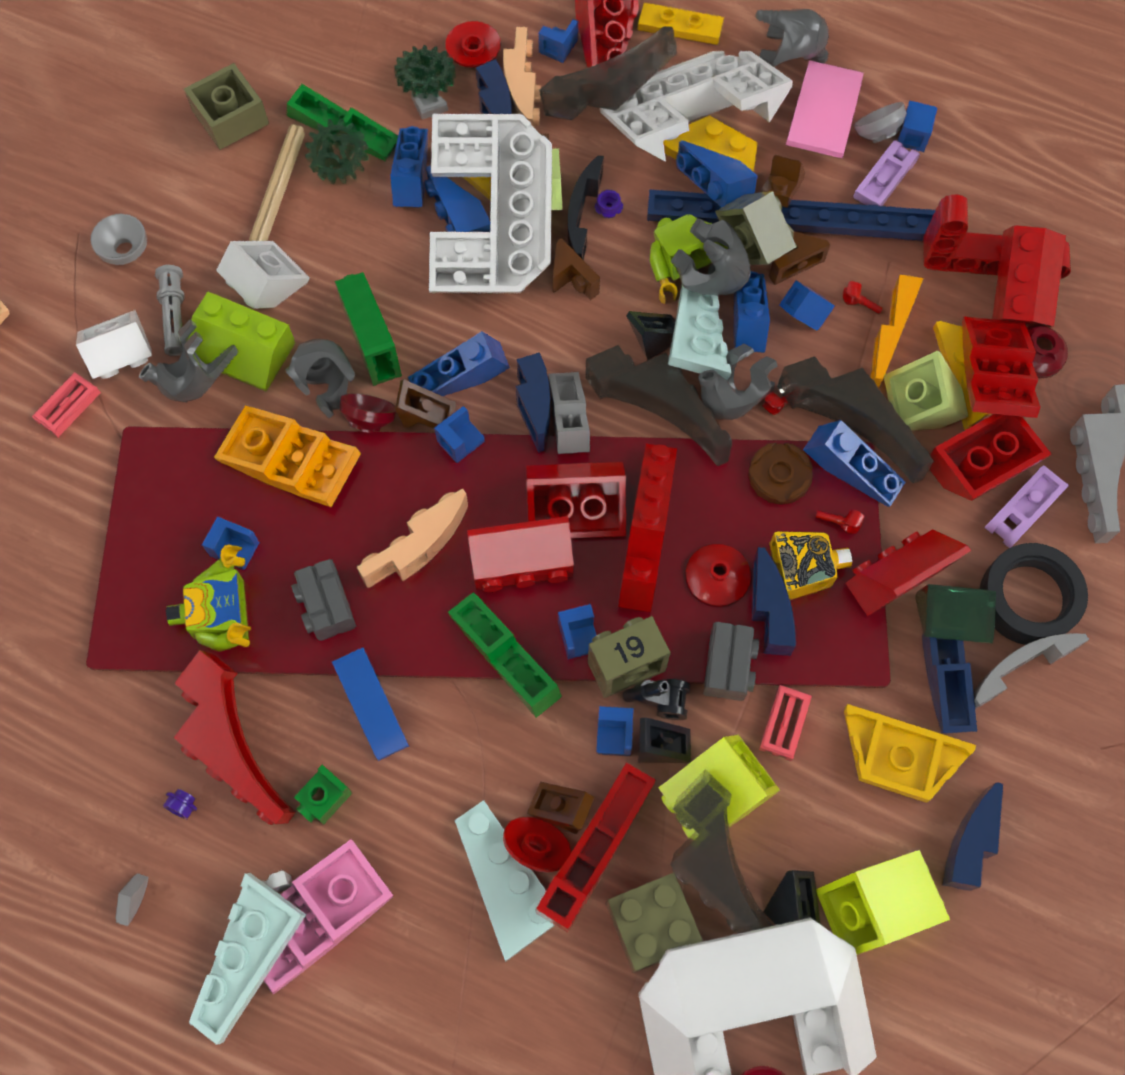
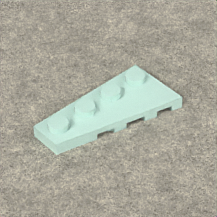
M683 285L681 286L668 365L697 373L714 370L728 381L731 375L730 364H727V345L723 342L722 337L724 328L722 319H719L718 314L720 307L718 295H704L685 289Z
M483 800L457 818L455 823L506 962L555 925L536 914L535 909L546 890L531 869L517 862L508 853L503 843L504 829Z
M245 873L240 885L242 890L237 903L232 906L228 917L230 922L223 940H220L214 954L216 959L210 975H206L189 1020L192 1026L216 1045L224 1042L306 916L304 912L251 873Z

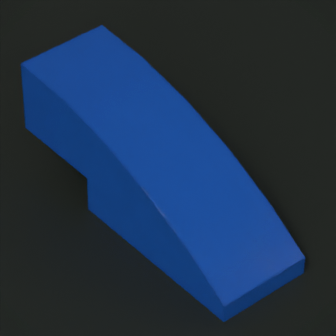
M362 647L332 661L377 760L380 761L409 747L364 648Z

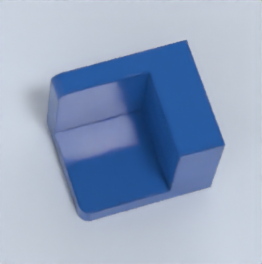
M573 19L566 30L558 27L551 29L543 26L538 33L539 53L563 63L578 41L579 22Z
M909 100L906 116L901 124L897 140L903 144L902 147L920 152L925 151L932 134L937 112L936 106Z
M795 280L779 304L791 316L814 330L820 329L835 307L823 296Z
M464 406L434 428L437 442L456 463L485 442L484 436L470 422L469 412Z
M217 516L202 546L210 557L218 560L221 558V550L225 545L242 547V550L236 556L245 558V565L234 567L244 570L260 542L252 530Z
M591 604L558 612V624L567 658L572 659L588 655L589 644L593 642L592 639L596 636Z
M599 706L597 754L631 755L634 708Z

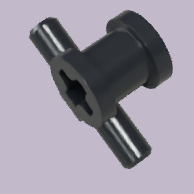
M664 679L655 682L646 680L637 683L634 688L625 690L623 692V699L627 703L639 701L657 707V716L661 718L685 720L688 711L685 709L686 694L690 693L691 684L677 679Z

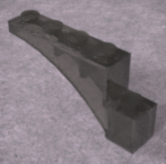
M663 26L639 45L605 62L574 73L553 77L539 90L545 116L572 121L588 106L616 111L677 54V43L673 27Z
M617 345L586 359L585 378L600 399L607 397L620 400L655 413L689 435L706 451L717 466L729 461L732 447V439L726 430H722L717 424L713 411L709 407L704 406L699 399L695 386L688 384L683 377L681 368L668 365L669 356L667 353L635 366L629 354L625 355L620 346Z
M815 356L783 368L777 388L792 409L798 407L833 421L842 420L852 431L861 435L884 452L913 484L924 479L934 462L914 436L910 427L904 423L895 411L891 402L878 389L875 381L869 377L863 368L831 378L828 370L821 365Z
M705 769L676 799L673 810L676 812L675 817L680 824L688 830L692 828L695 830L674 852L670 864L673 867V873L682 883L686 885L690 883L699 892L701 900L707 907L721 912L726 917L729 927L736 934L771 927L773 925L757 905L747 887L735 857L727 814V807L730 805L732 794Z

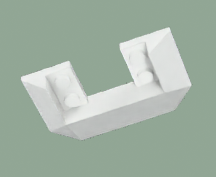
M712 51L615 87L610 93V101L603 102L600 106V111L636 146L666 162L663 141L675 139L680 134L688 132V122L735 105L741 111L754 110L770 122L791 90L793 82L751 51H740L739 56L725 55L724 51Z
M432 114V176L491 177L490 232H430L429 293H521L551 264L552 143L544 135L542 136L523 114Z
M812 918L667 949L659 961L660 965L649 982L646 981L638 994L654 1075H731L723 1031L793 1015L803 1071L806 1075H816L842 1068L848 1075H858L877 1057L856 950L851 944L839 938Z

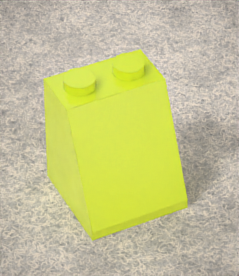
M739 735L723 737L659 787L663 793L661 799L670 812L678 814L684 823L682 828L687 837L694 843L698 842L700 846L712 841L780 791Z
M920 850L856 871L816 889L833 934L851 944L856 950V955L950 920L944 902L937 891Z

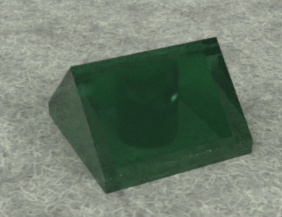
M927 584L916 592L915 599L925 637L993 644L996 591Z

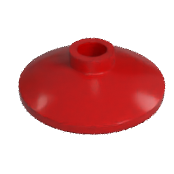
M468 21L455 26L448 33L445 47L448 56L455 63L464 67L474 68L488 63L497 57L501 48V40L498 32L492 26L479 21Z
M711 544L700 548L691 556L687 563L685 578L690 592L699 601L710 606L724 607L736 603L746 594L751 582V570L745 557L733 547L723 544ZM722 567L725 570V574L717 575L714 572V568Z
M516 818L507 824L503 832V843L508 853L517 862L535 871H558L571 853L569 842L563 833L552 824L538 818Z

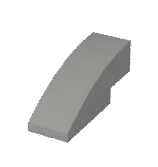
M579 372L548 374L558 454L590 452V429Z

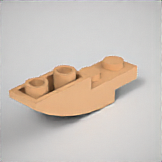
M516 27L515 49H503L504 76L509 88L511 111L513 114H523L533 127L534 125L539 126L540 108H535V102L541 103V85H536V73L531 72V62H527V57L533 56V40L528 39L527 27Z
M463 488L456 493L450 492L445 494L438 504L428 510L421 509L411 517V520L407 522L410 535L396 538L391 542L389 548L379 554L372 553L362 560L361 565L357 566V569L367 588L394 572H397L402 581H404L434 558L455 533L468 508L467 496Z

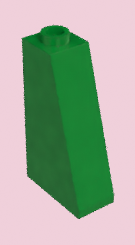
M364 272L350 274L335 281L339 298L373 386L401 377L402 373L394 342Z

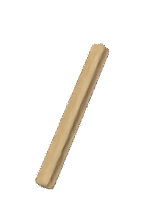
M292 124L287 131L249 241H268L305 136L304 129L300 125Z

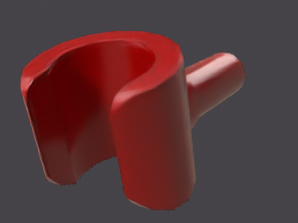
M855 281L848 282L843 292L844 303L848 305L859 303L880 314L883 307L861 295L862 285Z
M800 388L781 398L776 393L771 392L765 398L766 402L762 407L770 414L777 415L786 404L803 396L805 392Z
M853 509L849 511L846 517L817 511L816 518L841 525V528L848 534H855L863 525L864 515Z

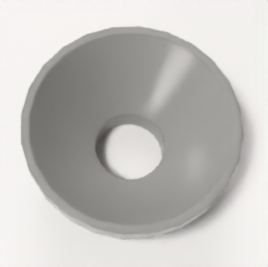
M897 102L869 113L854 124L855 131H857L859 136L872 140L873 143L896 135L900 131V126L906 116L905 105L903 102Z
M114 214L97 223L91 233L90 241L95 253L103 261L109 264L123 265L141 256L147 245V235L144 226L137 218L127 214ZM122 243L132 244L130 251L124 254L117 253L116 249Z

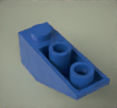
M414 126L399 129L390 175L393 206H423L428 129H419Z
M683 140L679 141L678 155L676 156L677 168L721 208L742 195L755 193L757 175L744 163Z
M427 166L428 179L424 180L425 189L428 196H434L436 203H434L439 219H445L447 223L445 226L446 232H490L491 222L481 201L447 177H433L431 166Z
M751 271L748 282L741 289L734 292V348L746 344L753 348L754 352L765 353L770 325L765 275Z
M481 331L410 375L408 379L411 383L438 395L446 396L486 383L509 369L510 366L500 342Z
M842 420L818 426L803 449L825 471L887 507L892 505L906 483Z

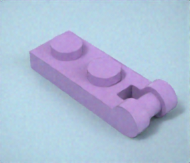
M894 140L855 190L853 198L865 205L883 206L907 172L915 165L920 153L913 149L908 151L902 147V143Z
M1043 465L993 517L985 528L992 534L994 532L1004 539L1002 543L1011 548L1069 485ZM1007 518L1017 525L1014 530L1004 523Z

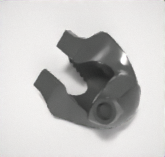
M811 9L758 10L756 12L757 20L770 24L767 38L782 39L777 51L761 50L759 57L768 64L776 67L782 62L799 57L805 60L811 59L819 63L827 62L828 51L826 46L829 40V28L825 18Z
M697 218L690 232L704 243V251L709 256V259H711L712 264L708 269V274H702L697 271L694 260L682 249H678L671 263L677 268L683 287L690 291L711 296L728 295L738 291L748 282L751 274L749 257L742 241L727 221L721 220L713 224H706L702 219ZM715 242H718V243H721V244L725 245L726 247H728V249L723 248L722 246H720L719 244H716Z
M191 319L178 331L182 345V353L179 360L172 364L158 362L157 366L148 363L139 374L141 380L144 382L149 380L168 399L184 403L202 397L221 375L227 364H230L231 360L238 353L237 348L232 345L221 353L220 356L216 357L212 363H203L195 352L196 348L203 341L201 335L195 332L187 339L197 328L195 322Z
M313 339L299 344L297 351L291 359L290 366L285 369L296 386L306 396L310 394L307 384H329L327 392L317 395L316 398L320 410L328 418L334 415L333 410L340 409V397L347 394L348 380L352 382L355 377V373L343 349L328 339Z
M746 344L728 350L726 359L727 364H730L731 375L728 381L714 370H706L700 373L698 377L702 385L701 400L704 407L712 416L720 420H734L744 416L774 390L775 382L769 381L767 376L771 370L777 367V361L766 356L753 364L750 368L751 383L745 391H739L734 384L735 367L739 361L754 353V350Z

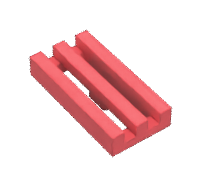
M74 372L39 408L32 418L59 438L101 392L93 384ZM79 384H81V386L70 397H67ZM58 406H60V407L58 408V410L47 420L46 418H47Z
M779 685L761 740L760 751H768L772 755L783 756L789 761L793 760L812 698L811 695ZM787 695L789 699L774 745L769 743L783 696ZM796 699H798L802 703L788 749L782 748V744Z

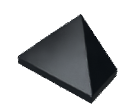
M635 311L627 313L626 317L647 361L671 347L675 319L672 315Z
M647 717L640 718L638 763H691L690 729Z
M787 871L763 911L776 925L812 918L821 924L813 871Z

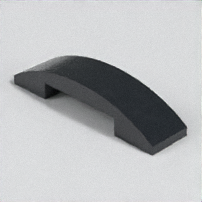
M600 155L594 158L580 175L572 191L568 208V245L583 260L587 248L588 229L579 227L586 196L598 197L604 164V156Z

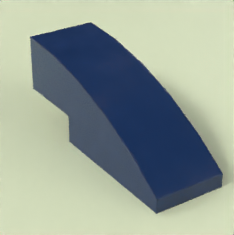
M495 59L476 67L477 87L480 90L478 92L480 112L482 114H512L509 88L497 60Z
M540 352L517 359V378L520 385L516 386V405L538 453L545 450L550 425L549 380Z
M758 547L753 563L751 621L765 622L764 654L791 656L796 647L795 622L791 602L785 583L774 561L765 548Z
M962 630L922 634L927 677L941 734L978 732L971 665L966 663Z
M996 782L986 788L975 800L961 821L948 853L942 886L967 891L981 887L983 858H990L998 854L1003 783Z

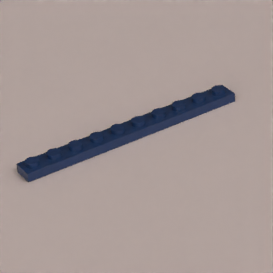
M649 189L647 221H660L666 217L674 221L685 215H693L704 222L715 223L719 221L715 211L721 207L706 193ZM791 200L788 207L782 206L781 210L786 223L796 232L923 241L926 230L935 213V210L805 200Z

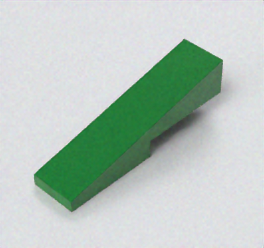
M304 84L299 86L287 102V117L383 161L387 160L396 147L398 135L352 107L349 111H346Z
M474 592L448 612L452 620L535 718L562 697L558 685L516 641L514 634Z

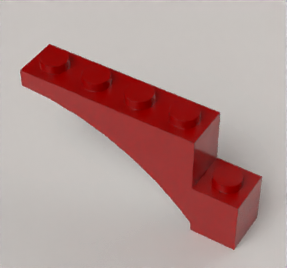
M646 443L618 607L651 612L677 448Z
M199 650L174 683L183 690L181 696L190 704L197 706V708L173 738L182 745L180 750L186 756L196 761L199 759L207 766L205 771L212 778L220 782L224 780L232 787L231 793L233 796L244 803L250 802L258 809L256 812L257 816L270 825H274V823H289L296 814V811L279 796L265 778L253 758L244 737L237 712L234 691V678L238 673L214 653Z
M627 762L625 763L593 819L550 883L535 909L536 914L565 932H569L582 907L588 902L653 788L656 779Z

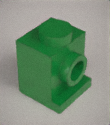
M322 764L317 769L318 772L294 798L300 803L296 810L310 823L317 818L324 825L349 798L352 792ZM319 790H324L325 795L323 799L314 801L313 796Z

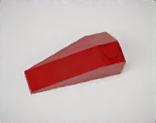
M575 0L576 20L579 22L578 29L591 85L613 88L619 86L626 60V49L633 32V22L639 9L638 0Z

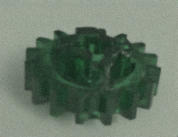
M423 45L422 49H417L413 46L411 53L404 50L402 52L403 58L397 57L396 59L397 65H394L397 85L403 86L404 93L412 91L413 97L423 94L424 99H427L428 94L439 97L438 91L441 90L447 93L448 86L454 85V78H456L454 59L447 56V51L438 53V47L436 46L432 50H428L427 45Z
M329 119L328 127L326 128L319 123L317 127L320 132L318 134L310 132L309 135L313 142L305 143L306 148L311 151L305 155L308 162H312L309 167L314 173L318 172L317 175L321 180L326 179L328 176L331 184H335L337 178L343 184H346V177L349 175L355 180L357 178L355 171L357 169L360 171L365 170L361 161L369 160L368 155L363 152L369 149L366 141H363L365 138L361 130L356 131L357 128L352 122L346 127L343 119L338 121V125H334L332 120ZM332 145H335L340 150L342 159L335 155Z

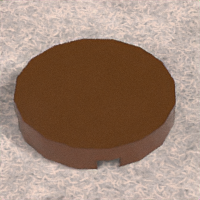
M770 443L760 448L751 460L748 473L751 487L757 495L768 502L780 505L793 503L802 498L810 488L813 478L811 460L803 450L788 443L784 445Z

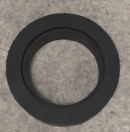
M1024 543L1007 549L989 566L980 583L979 600L986 619L997 632L1011 641L1027 645L1049 636L1066 634L1075 627L1086 611L1088 588L1081 570L1066 554L1045 544ZM1018 567H1033L1050 575L1059 586L1063 602L1059 616L1052 621L1039 623L1026 620L1017 615L1008 605L1003 592V582L1007 572Z

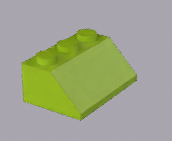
M211 292L206 293L192 315V321L195 322L197 328L188 337L189 339L195 332L201 335L203 341L196 348L195 352L205 364L212 363L228 347L234 345L238 353L231 360L230 364H227L222 374L267 392L295 345L289 324Z

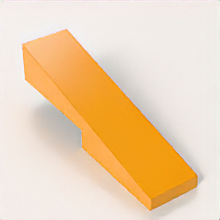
M900 274L892 291L889 325L881 324L874 341L869 393L876 394L924 278Z

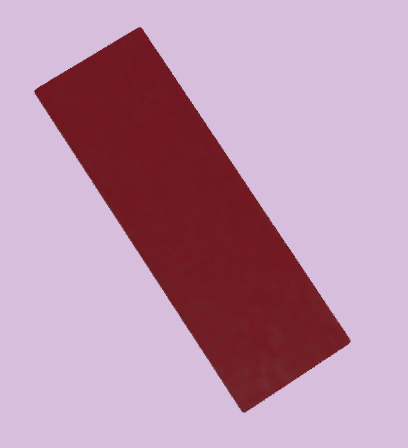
M128 426L122 432L86 665L91 670L183 672L199 650L214 653L238 674L338 676L332 661L363 647L377 677L502 679L448 614L452 608L474 592L514 634L516 641L553 681L596 682L588 665V655L572 659L567 658L558 624V612L591 604L596 635L605 631L615 633L624 629L623 625L637 617H642L643 620L651 616L653 617L671 652L666 671L647 679L654 682L664 679H677L690 684H704L710 634L715 622L754 628L753 639H759L757 659H751L750 671L756 672L755 685L886 688L891 682L886 606L867 616L845 584L855 576L852 571L854 568L867 560H870L872 564L879 561L877 555L882 552L878 501L825 471L806 452L805 454L811 460L813 478L810 488L802 498L793 503L775 504L758 496L751 487L748 476L752 458L760 448L770 443L783 445L788 443L803 450L808 441L590 436V452L558 454L555 435H548L545 450L538 453L530 435L482 434L485 442L456 463L437 442L435 433H369L362 431L316 430L325 433L330 440L356 447L361 453L332 507L274 487L217 461L214 456L231 429ZM865 442L875 452L874 445L870 442ZM646 443L677 448L666 528L651 612L618 607ZM623 462L626 474V536L571 538L574 575L573 577H568L564 582L550 583L548 580L535 582L533 586L519 588L516 585L504 586L496 592H484L483 589L476 590L467 530L529 522L527 465ZM463 488L466 492L468 508L455 533L434 558L404 581H402L397 572H394L367 588L357 569V566L361 565L362 560L372 553L379 554L389 548L391 542L396 538L410 535L407 522L411 520V517L421 509L428 510L438 504L445 494L450 492L456 493ZM853 509L864 515L863 525L855 534H848L841 528V525L816 518L817 511L846 517L849 511ZM217 516L252 530L260 542L246 569L242 570L237 567L233 569H236L244 580L247 624L251 627V630L248 631L249 639L247 640L250 641L248 647L238 645L222 652L199 644L187 632L186 623L170 626L166 617L167 606L184 603V586L192 583L197 576L218 560L210 557L202 546ZM774 532L826 533L829 536L832 550L850 549L852 566L836 569L837 579L831 587L790 600L796 636V647L791 656L764 654L765 622L751 621L753 563L758 547L765 548L772 558L770 542ZM711 544L727 545L739 551L747 560L751 570L750 586L746 594L736 603L724 607L710 606L699 601L690 592L685 578L687 563L691 556L704 546ZM330 559L333 560L357 627L321 641L317 639L314 632H307L301 616L307 613L304 602L297 603L291 585L297 583L294 575L295 571ZM722 567L714 568V572L717 575L725 574V570Z

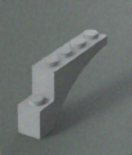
M1125 384L1114 385L1102 399L1101 410L1103 414H1083L1070 431V440L1075 445L1077 453L1076 469L1081 474L1083 482L1082 499L1087 503L1089 512L1088 528L1093 533L1095 543H1108L1120 532L1117 511V489L1120 469L1125 457Z

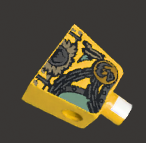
M774 532L770 542L773 561L785 583L790 600L831 587L837 579L836 569L852 566L850 549L832 550L829 536L826 533Z

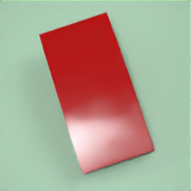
M964 316L962 320L963 355L972 412L1037 418L1041 406L1035 392L1038 382L1033 366L1036 351L1025 322Z

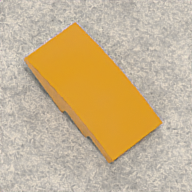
M245 405L214 458L225 465L274 487L332 507L361 453L354 446L330 440L323 432L299 426L292 418Z

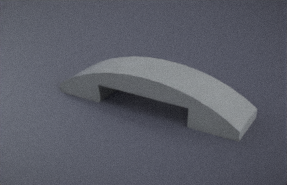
M1079 633L1060 634L1039 639L1019 648L993 668L973 691L975 709L994 699L1007 689V686L1001 679L1005 675L1041 654L1045 656L1050 664H1053L1078 649L1089 638L1086 634Z

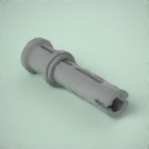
M162 265L155 270V277L159 280V291L156 294L157 300L162 304L164 352L169 356H179L182 353V345L178 331L182 328L181 304L185 298L180 282L183 278V271L175 265ZM171 318L174 320V333H172Z

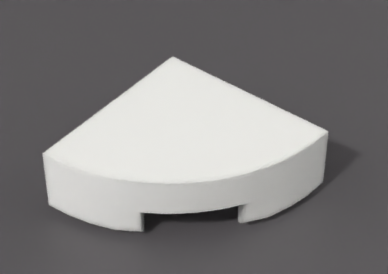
M283 870L269 875V880L262 881L277 893L287 890L292 886L293 882L291 875Z

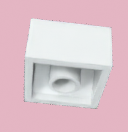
M230 241L216 270L225 279L227 285L235 289L244 299V302L253 309L276 307L308 283L310 279L274 241Z
M136 310L77 332L76 346L93 379L99 376L102 379L110 378L119 373V368L130 365L131 368L138 367L148 362V357L152 356L150 344Z

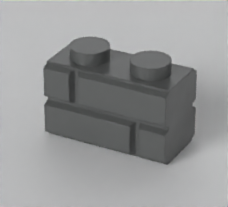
M328 559L314 566H308L295 571L294 575L297 583L291 586L297 603L304 602L307 613L301 616L308 633L314 632L317 639L322 641L357 627L333 560Z
M722 622L713 623L703 695L744 701L747 691L753 692L756 672L750 671L751 659H757L759 650V639H753V627L734 626Z

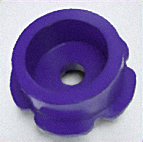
M605 190L597 197V203H595L594 207L596 212L602 214L603 217L613 218L616 214L622 212L623 203L616 191Z
M177 789L174 794L171 792L166 793L168 798L163 807L169 812L187 820L192 811H197V807L193 804L195 798L187 792Z

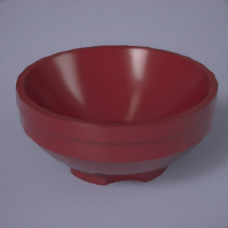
M1038 325L1027 327L1036 351L1033 366L1037 377L1049 378L1056 375L1063 368L1068 357L1066 341L1057 331L1049 327ZM1037 339H1049L1053 349H1041L1037 345Z
M354 393L344 394L340 397V411L352 428L362 432L373 433L374 431H380V428L389 425L395 419L397 413L395 405L387 400Z

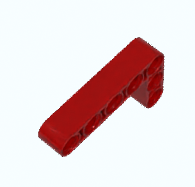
M958 194L945 196L940 200L923 238V265L925 268L935 271L998 276L1003 235L967 232V198ZM1066 241L1060 279L1067 277L1071 273L1070 245Z

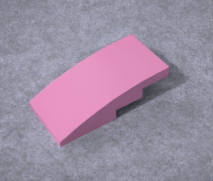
M809 60L786 145L843 158L864 73Z
M352 839L292 882V886L280 894L304 912L306 916L264 979L272 994L274 995L304 972L393 898V894Z

